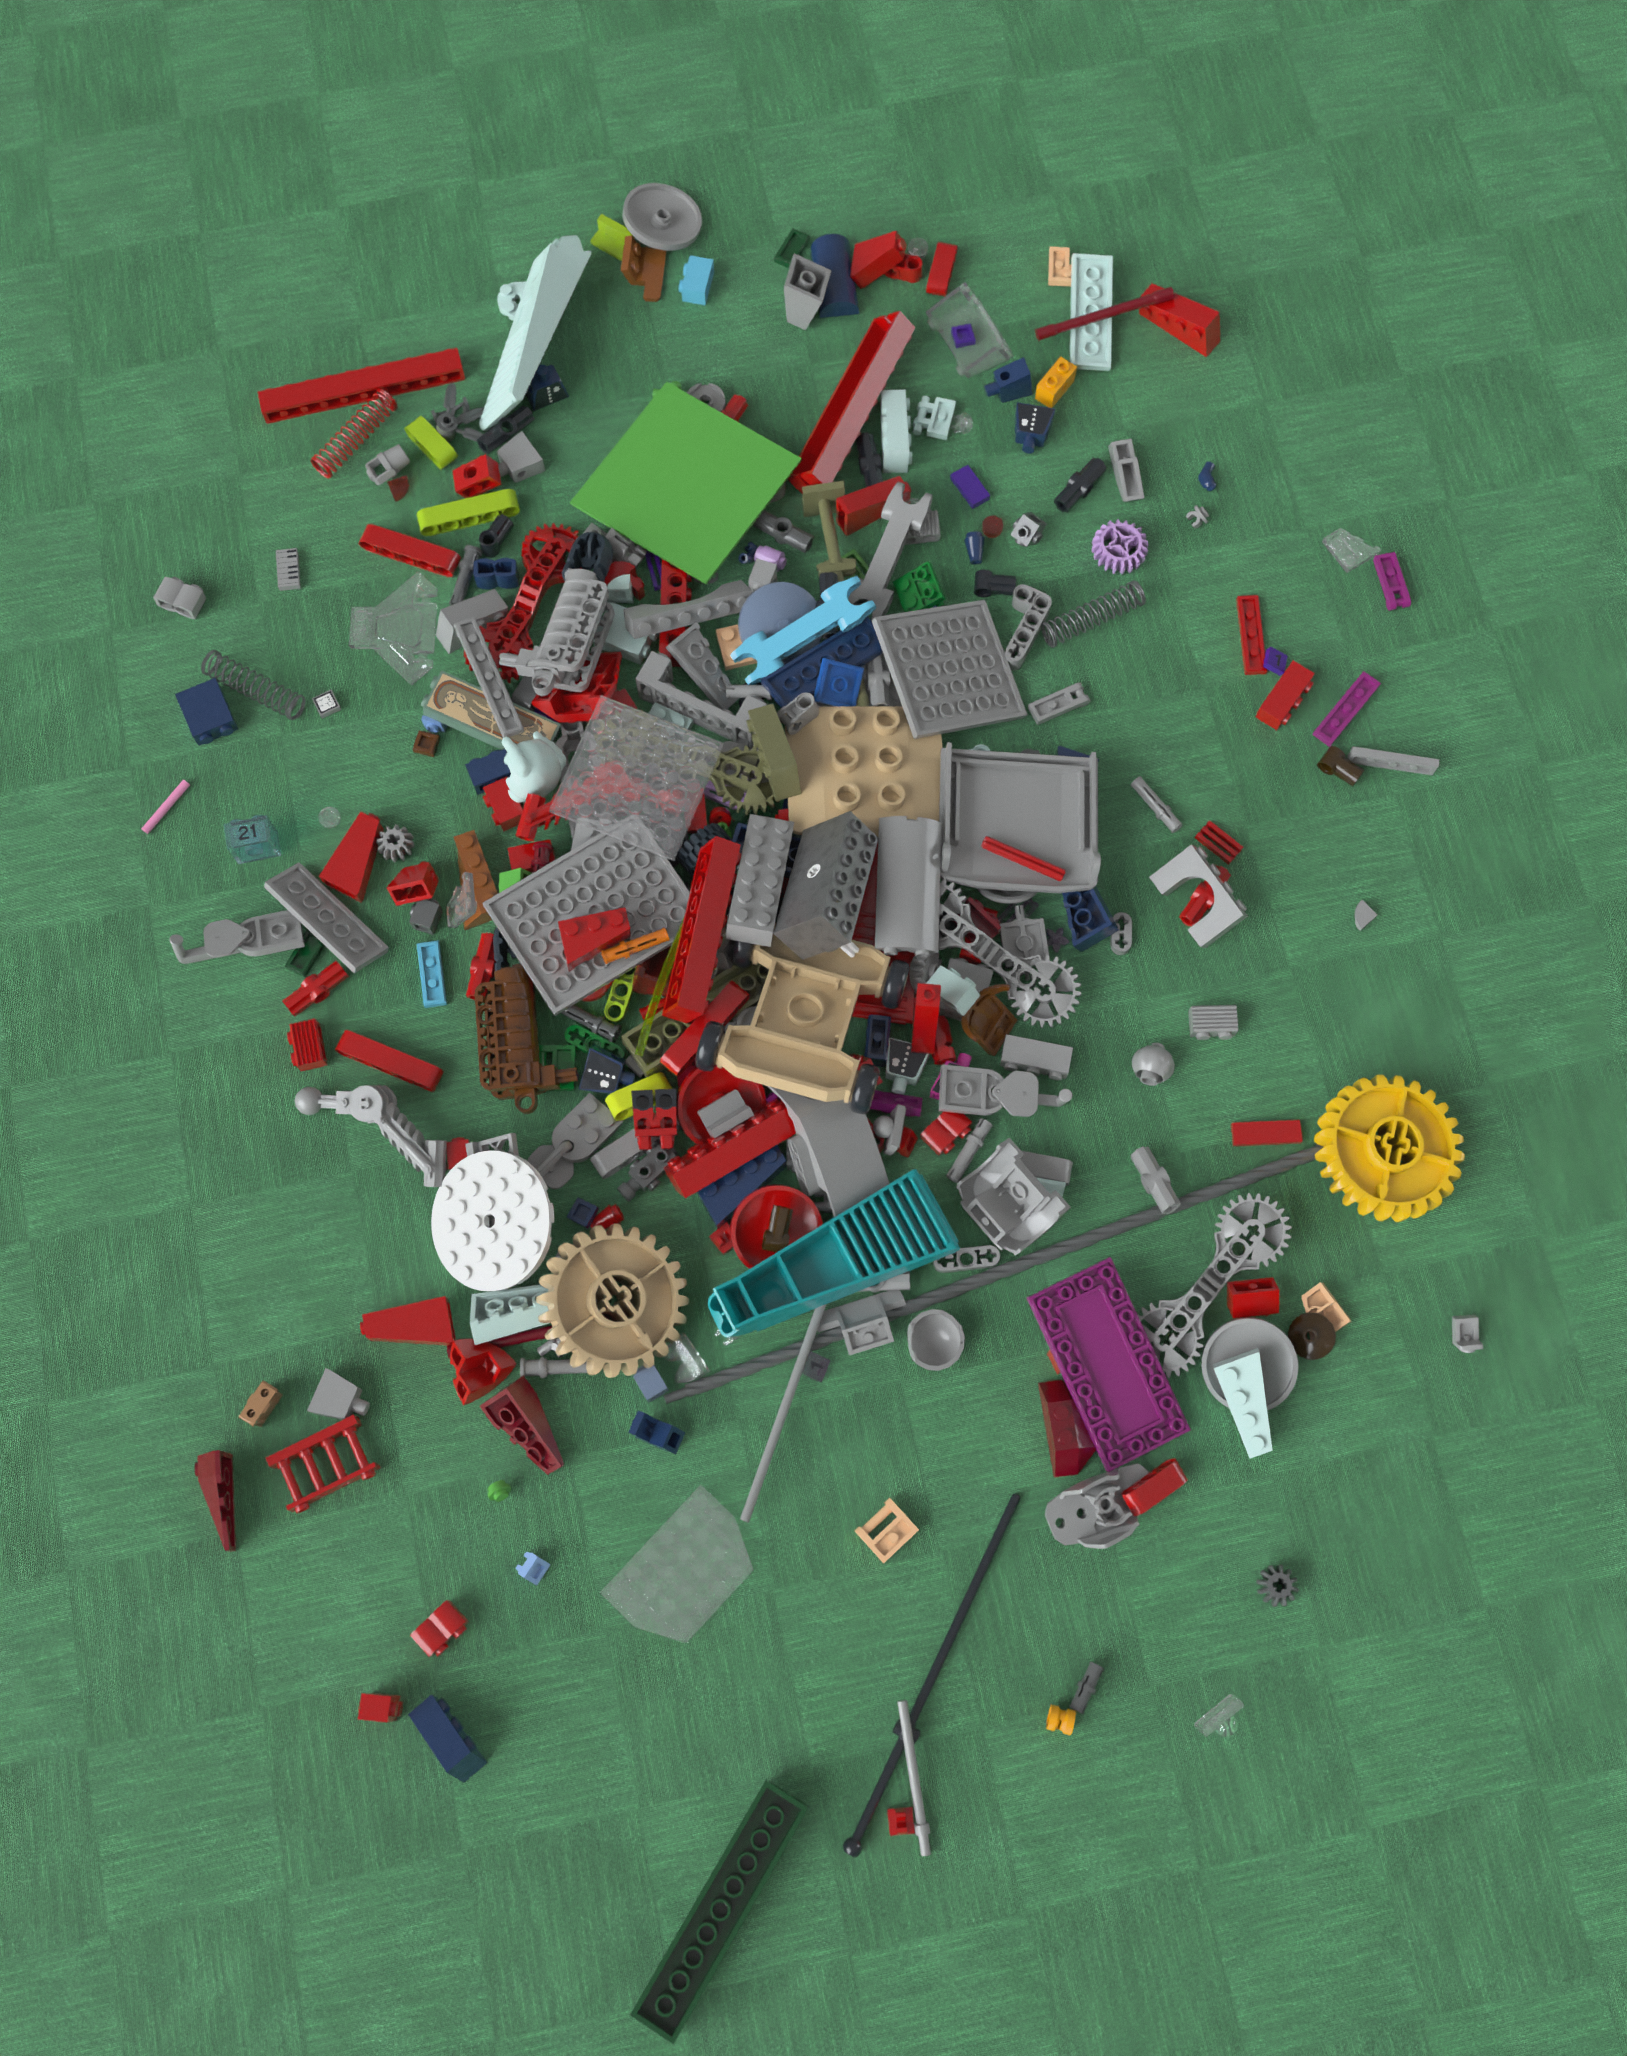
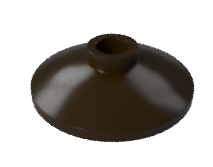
M1311 1312L1301 1314L1293 1320L1288 1330V1338L1297 1355L1305 1359L1317 1360L1325 1357L1332 1351L1336 1341V1333L1332 1323L1325 1316ZM1310 1331L1315 1334L1313 1340H1308L1306 1337Z

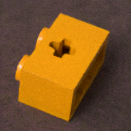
M1060 356L1037 384L1035 399L1045 406L1053 408L1075 381L1077 366Z

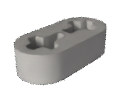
M1120 912L1113 917L1119 931L1110 935V946L1115 954L1124 955L1128 953L1132 944V920L1127 913ZM1119 919H1122L1123 923H1127L1124 925L1123 931H1120ZM1120 937H1123L1122 942L1126 944L1122 949L1116 944Z

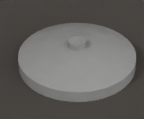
M661 183L643 184L634 188L624 201L622 215L625 226L637 240L647 246L659 250H679L691 245L700 233L702 216L697 204L689 195L676 187Z
M1251 1317L1231 1320L1215 1330L1206 1342L1202 1354L1204 1381L1212 1395L1228 1408L1229 1405L1213 1366L1217 1362L1258 1348L1267 1410L1282 1403L1291 1393L1296 1383L1298 1359L1295 1349L1287 1335L1277 1326L1266 1320Z

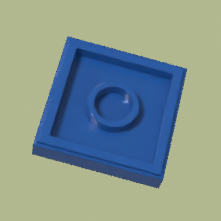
M822 658L814 693L815 701L836 707L856 706L864 668Z

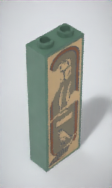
M442 670L439 676H434L430 685L432 690L429 695L425 694L421 703L423 715L496 748L505 749L502 744V734L482 689ZM513 703L524 727L523 733L509 737L515 744L533 740V733L536 731L540 732L550 741L555 742L560 732L561 724Z

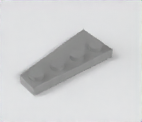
M695 622L672 641L666 649L717 708L721 710L728 709L739 698H726V685H731V683L719 668L720 663L717 657L712 655L706 637L703 638L699 631L700 626L698 622Z

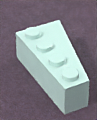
M882 390L880 406L883 473H908V464H912V452H909L911 434H908V429L911 427L910 416H907V411H910V398H906V390Z
M541 1285L472 1294L470 1326L474 1344H481L549 1324L541 1323L538 1320L539 1315L548 1311V1306L540 1305L536 1302V1297L547 1293L549 1289Z
M1258 1348L1213 1364L1249 1458L1273 1451Z

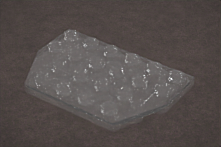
M700 1485L600 1593L634 1627L688 1643L754 1569L736 1518Z

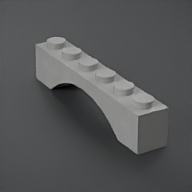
M742 580L722 584L712 593L692 601L668 605L642 604L623 609L625 628L634 639L692 625L695 622L700 623L739 613L744 602L750 596L751 589Z

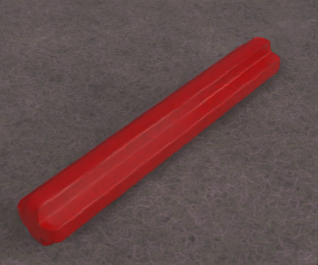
M986 836L981 844V847L985 850L1057 881H1061L1065 875V869L989 836Z

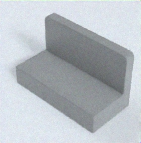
M736 1089L698 1110V1114L709 1135L714 1138L754 1116L751 1108L745 1105L739 1091Z

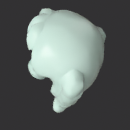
M538 731L533 733V740L523 741L515 744L509 737L502 739V744L507 751L503 761L511 771L510 777L506 779L510 789L508 793L511 799L518 803L525 802L528 793L540 795L544 798L557 786L561 772L566 765V757L562 750Z

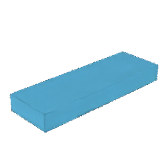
M437 940L418 943L417 952L424 1007L431 1008L447 1005L440 942Z

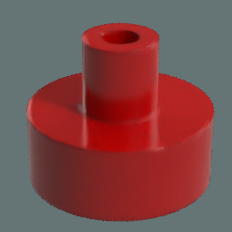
M724 807L714 808L709 814L710 825L711 823L718 824L719 822H724L729 827L731 824L730 811Z

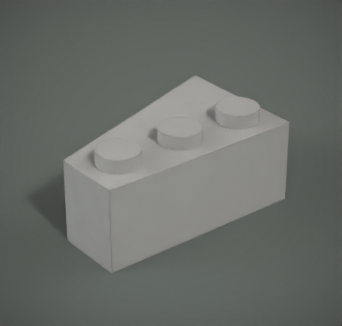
M493 589L443 608L439 614L436 637L448 654H451L462 647L454 628V623L475 617L478 626L486 629L488 622H496L506 618L508 606L498 592Z

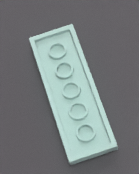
M1073 253L1071 258L1070 319L1112 306L1113 256ZM1112 317L1070 330V362L1077 366V369L1110 371Z

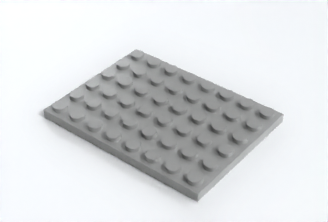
M634 813L482 904L556 1016L678 942L690 892L637 813ZM625 907L631 937L625 939L624 942L665 928L670 941L631 954L630 958L625 959L623 957L605 964L600 952L591 960H586L569 972L558 921Z

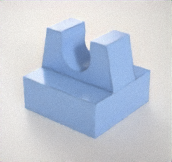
M526 1551L524 1554L527 1558L523 1566L518 1564L516 1570L520 1576L538 1585L550 1564L537 1555Z

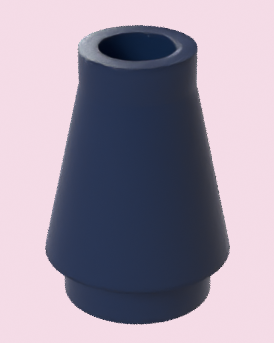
M969 532L964 539L970 564L973 565L982 563L985 541L982 532Z

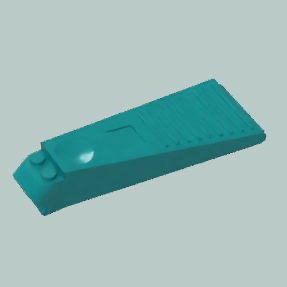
M913 1169L736 1278L713 1289L714 1293L708 1299V1308L720 1333L724 1337L745 1335L755 1330L758 1332L953 1254L960 1250L957 1244L959 1241L923 1175H919L917 1169Z

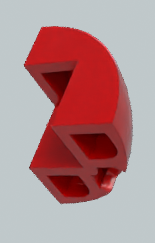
M474 1339L453 1341L450 1352V1364L456 1369L457 1377L453 1379V1383L463 1406L492 1391L512 1372L516 1362L504 1350L489 1342L475 1345Z

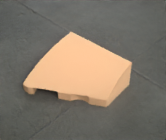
M1320 1282L1302 1295L1305 1312L1318 1313L1325 1316L1332 1323L1335 1332L1351 1322V1319L1324 1283ZM1310 1331V1340H1313L1315 1338L1314 1332Z

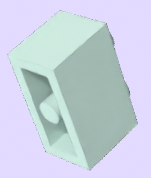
M940 965L926 983L941 985L940 1002L962 1016L967 1013L980 997V994L975 989L977 985L967 977L962 979L961 975L953 968L948 970Z

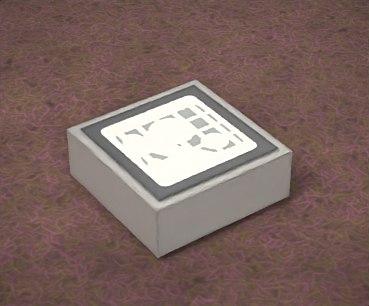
M332 690L312 698L322 719L341 710Z

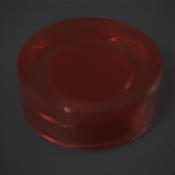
M988 516L984 519L982 531L987 537L994 538L1002 533L1003 522L999 517Z

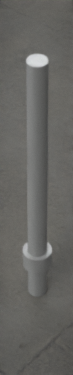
M899 1700L897 1703L916 1819L914 1824L915 1835L919 1838L921 1856H928L931 1854L928 1837L930 1828L929 1822L925 1818L907 1700Z

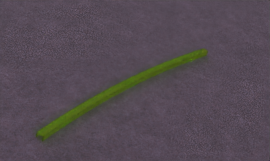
M683 920L663 965L642 1026L635 1055L637 1054L641 1057L644 1054L654 1016L675 960Z

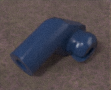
M1209 461L1202 468L1198 480L1207 491H1213L1217 486L1211 475L1215 465Z
M753 542L747 543L748 546H745V551L748 553H741L739 555L740 563H753L758 548Z

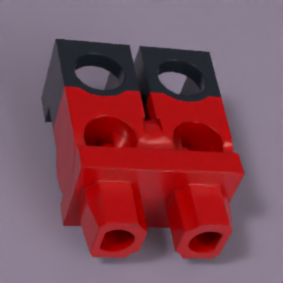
M676 1089L655 1090V1113H653L652 1090L631 1091L634 1133L639 1150L652 1149L651 1137H660L661 1149H672L674 1146V1136L677 1135Z

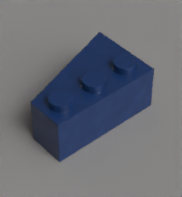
M431 1694L408 1715L446 1773L465 1783L488 1762L478 1751L474 1741L463 1731L464 1727L461 1722L450 1714L449 1710L451 1708L445 1699H438Z

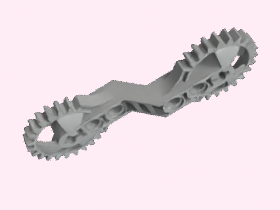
M944 878L940 883V897L946 890L951 893L943 905L939 904V916L942 917L939 925L938 950L949 947L963 948L999 974L1006 984L1011 986L1010 990H1008V999L1016 1000L1011 1006L1012 1008H1020L1016 1013L1017 1016L1025 1014L1024 1022L1031 1018L1032 1026L1039 1021L1041 1028L1044 1027L1045 1022H1048L1052 1028L1053 1021L1055 1020L1061 1025V1017L1069 1020L1067 1012H1076L1072 1005H1079L1080 1002L1075 997L1082 995L1081 992L1075 990L1081 987V983H1074L1078 978V974L1071 975L1073 967L1066 969V961L1058 964L1057 956L1052 962L1049 955L1046 956L1045 961H1042L1040 955L1022 958L1006 951L975 927L971 919L970 905L962 904L967 900L966 896L959 897L962 890L959 888L954 891L955 883L952 882L947 886L946 878ZM951 920L957 922V928L953 931L946 929V924ZM966 934H975V941L973 943H966L964 941ZM1006 961L1014 963V968L1009 972L1002 969V965ZM1058 968L1062 969L1061 974L1053 983L1050 978ZM1023 974H1031L1033 976L1032 982L1023 984L1020 981ZM1037 980H1040L1038 985L1043 989L1049 987V995L1044 994L1041 996L1040 989L1035 987ZM1056 991L1073 992V995L1056 993ZM1037 1000L1040 1002L1039 1006L1032 1015L1028 1014V1010L1034 1001ZM1053 1002L1059 1015L1054 1017L1048 1003Z
M1247 1193L1246 1200H1243L1241 1195H1239L1237 1204L1230 1200L1231 1208L1223 1206L1222 1208L1226 1214L1217 1215L1222 1220V1223H1215V1226L1221 1228V1231L1214 1233L1216 1242L1214 1259L1190 1290L1178 1299L1159 1300L1158 1308H1155L1150 1303V1311L1143 1307L1141 1308L1144 1315L1142 1317L1138 1315L1140 1321L1145 1319L1157 1329L1153 1333L1142 1324L1149 1341L1154 1342L1152 1347L1158 1360L1160 1350L1165 1351L1162 1369L1166 1372L1168 1378L1171 1376V1371H1175L1177 1376H1179V1368L1181 1367L1188 1371L1186 1365L1188 1362L1193 1365L1196 1364L1192 1357H1200L1196 1348L1203 1347L1197 1340L1204 1338L1202 1328L1204 1311L1226 1282L1241 1270L1259 1269L1260 1262H1263L1267 1267V1259L1269 1258L1273 1262H1277L1275 1254L1283 1256L1284 1253L1280 1248L1289 1247L1284 1242V1239L1292 1237L1285 1234V1230L1292 1228L1284 1224L1289 1217L1281 1216L1285 1209L1277 1210V1201L1269 1204V1196L1262 1201L1259 1193L1255 1199H1252L1251 1194ZM1255 1202L1260 1203L1258 1219H1252ZM1232 1211L1240 1219H1242L1244 1223L1241 1224L1235 1218L1229 1215V1213ZM1277 1219L1280 1220V1224L1266 1229L1263 1225ZM1256 1225L1258 1227L1256 1231L1259 1234L1258 1236L1252 1235L1248 1239V1241L1252 1242V1244L1249 1246V1244L1245 1240L1239 1238V1236L1242 1234L1243 1237H1246V1235L1249 1233L1247 1227H1253ZM1232 1236L1228 1243H1226L1225 1238ZM1263 1237L1277 1247L1275 1251L1262 1241ZM1235 1242H1240L1244 1245L1245 1251L1240 1256L1232 1252V1245ZM1252 1252L1251 1260L1246 1259ZM1220 1260H1226L1230 1264V1269L1227 1273L1222 1274L1217 1270V1264ZM1192 1296H1197L1201 1300V1306L1196 1310H1192L1188 1306V1300ZM1167 1310H1171L1172 1312L1166 1318ZM1178 1314L1186 1317V1324L1182 1328H1177L1173 1324V1318ZM1169 1324L1179 1334L1175 1336L1172 1333L1169 1337L1171 1343L1169 1345L1166 1343L1161 1345L1159 1343L1161 1339L1158 1336L1168 1333L1169 1329L1165 1327ZM1192 1327L1193 1331L1186 1333ZM1175 1346L1179 1347L1189 1357L1184 1359L1173 1348Z

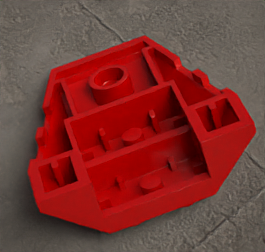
M621 652L600 654L590 684L585 691L574 692L553 688L548 695H536L532 700V705L559 723L593 722L597 720L617 688L622 659ZM585 660L583 667L590 665V661ZM580 673V679H579V681H578V682H575L576 684H579V682H583V681H582V678H581V676H582L581 673Z

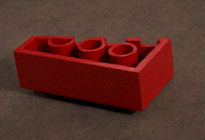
M1151 283L1140 297L1164 288ZM1174 293V299L1139 308L1141 316L1206 358L1220 342V312Z

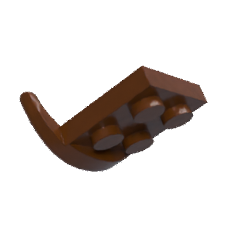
M1008 984L992 985L979 991L980 997L967 1013L962 1016L961 1025L964 1032L970 1039L977 1042L988 1055L995 1056L1005 1041L1006 1034L1009 1035L1017 1022L1014 1015L995 995L1010 990L1011 986Z

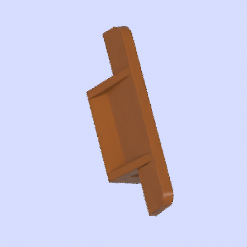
M632 235L625 236L621 272L630 285L644 286L643 298L645 301L658 302L661 297L666 250L652 247L641 248Z

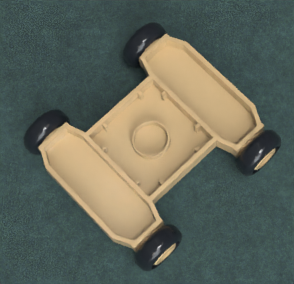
M774 934L771 947L735 941L732 952V963L735 966L748 968L752 962L755 965L759 963L769 969L751 1025H728L725 1033V1026L722 1023L709 1021L705 1025L699 1041L695 1065L698 1069L707 1072L713 1071L716 1065L721 1069L724 1067L737 1078L824 1102L844 1100V1103L851 1102V1110L864 1115L870 1110L880 1071L877 1066L872 1064H863L860 1070H858L860 1061L842 1051L858 995L875 994V998L882 997L881 1003L884 1007L890 1009L899 1007L909 974V964L905 961L894 960L889 967V956L875 949L873 945L855 940L851 941L859 948V951L855 953L854 957H850L839 947L835 951L823 952L803 960Z

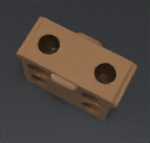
M263 1380L257 1390L247 1400V1404L240 1413L239 1418L253 1427L255 1425L262 1427L283 1394Z

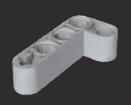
M1024 584L1018 585L1014 589L1012 598L1013 608L1024 613V616L1005 651V657L1011 671L1018 670L1022 666L1041 631L1042 623L1049 616L1052 603L1049 595ZM1038 605H1043L1045 608H1039ZM1028 622H1034L1036 625H1031ZM1019 639H1025L1027 642H1021Z

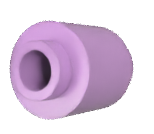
M759 546L754 556L755 562L758 558L777 564V572L783 570L787 562L784 552L769 546Z

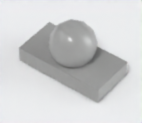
M898 1104L890 1113V1117L880 1116L873 1124L875 1134L881 1138H886L884 1154L892 1155L900 1147L906 1106Z

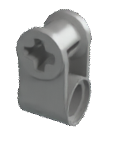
M805 692L798 695L788 705L782 707L777 715L780 722L787 727V732L793 735L818 716L819 708L813 695Z

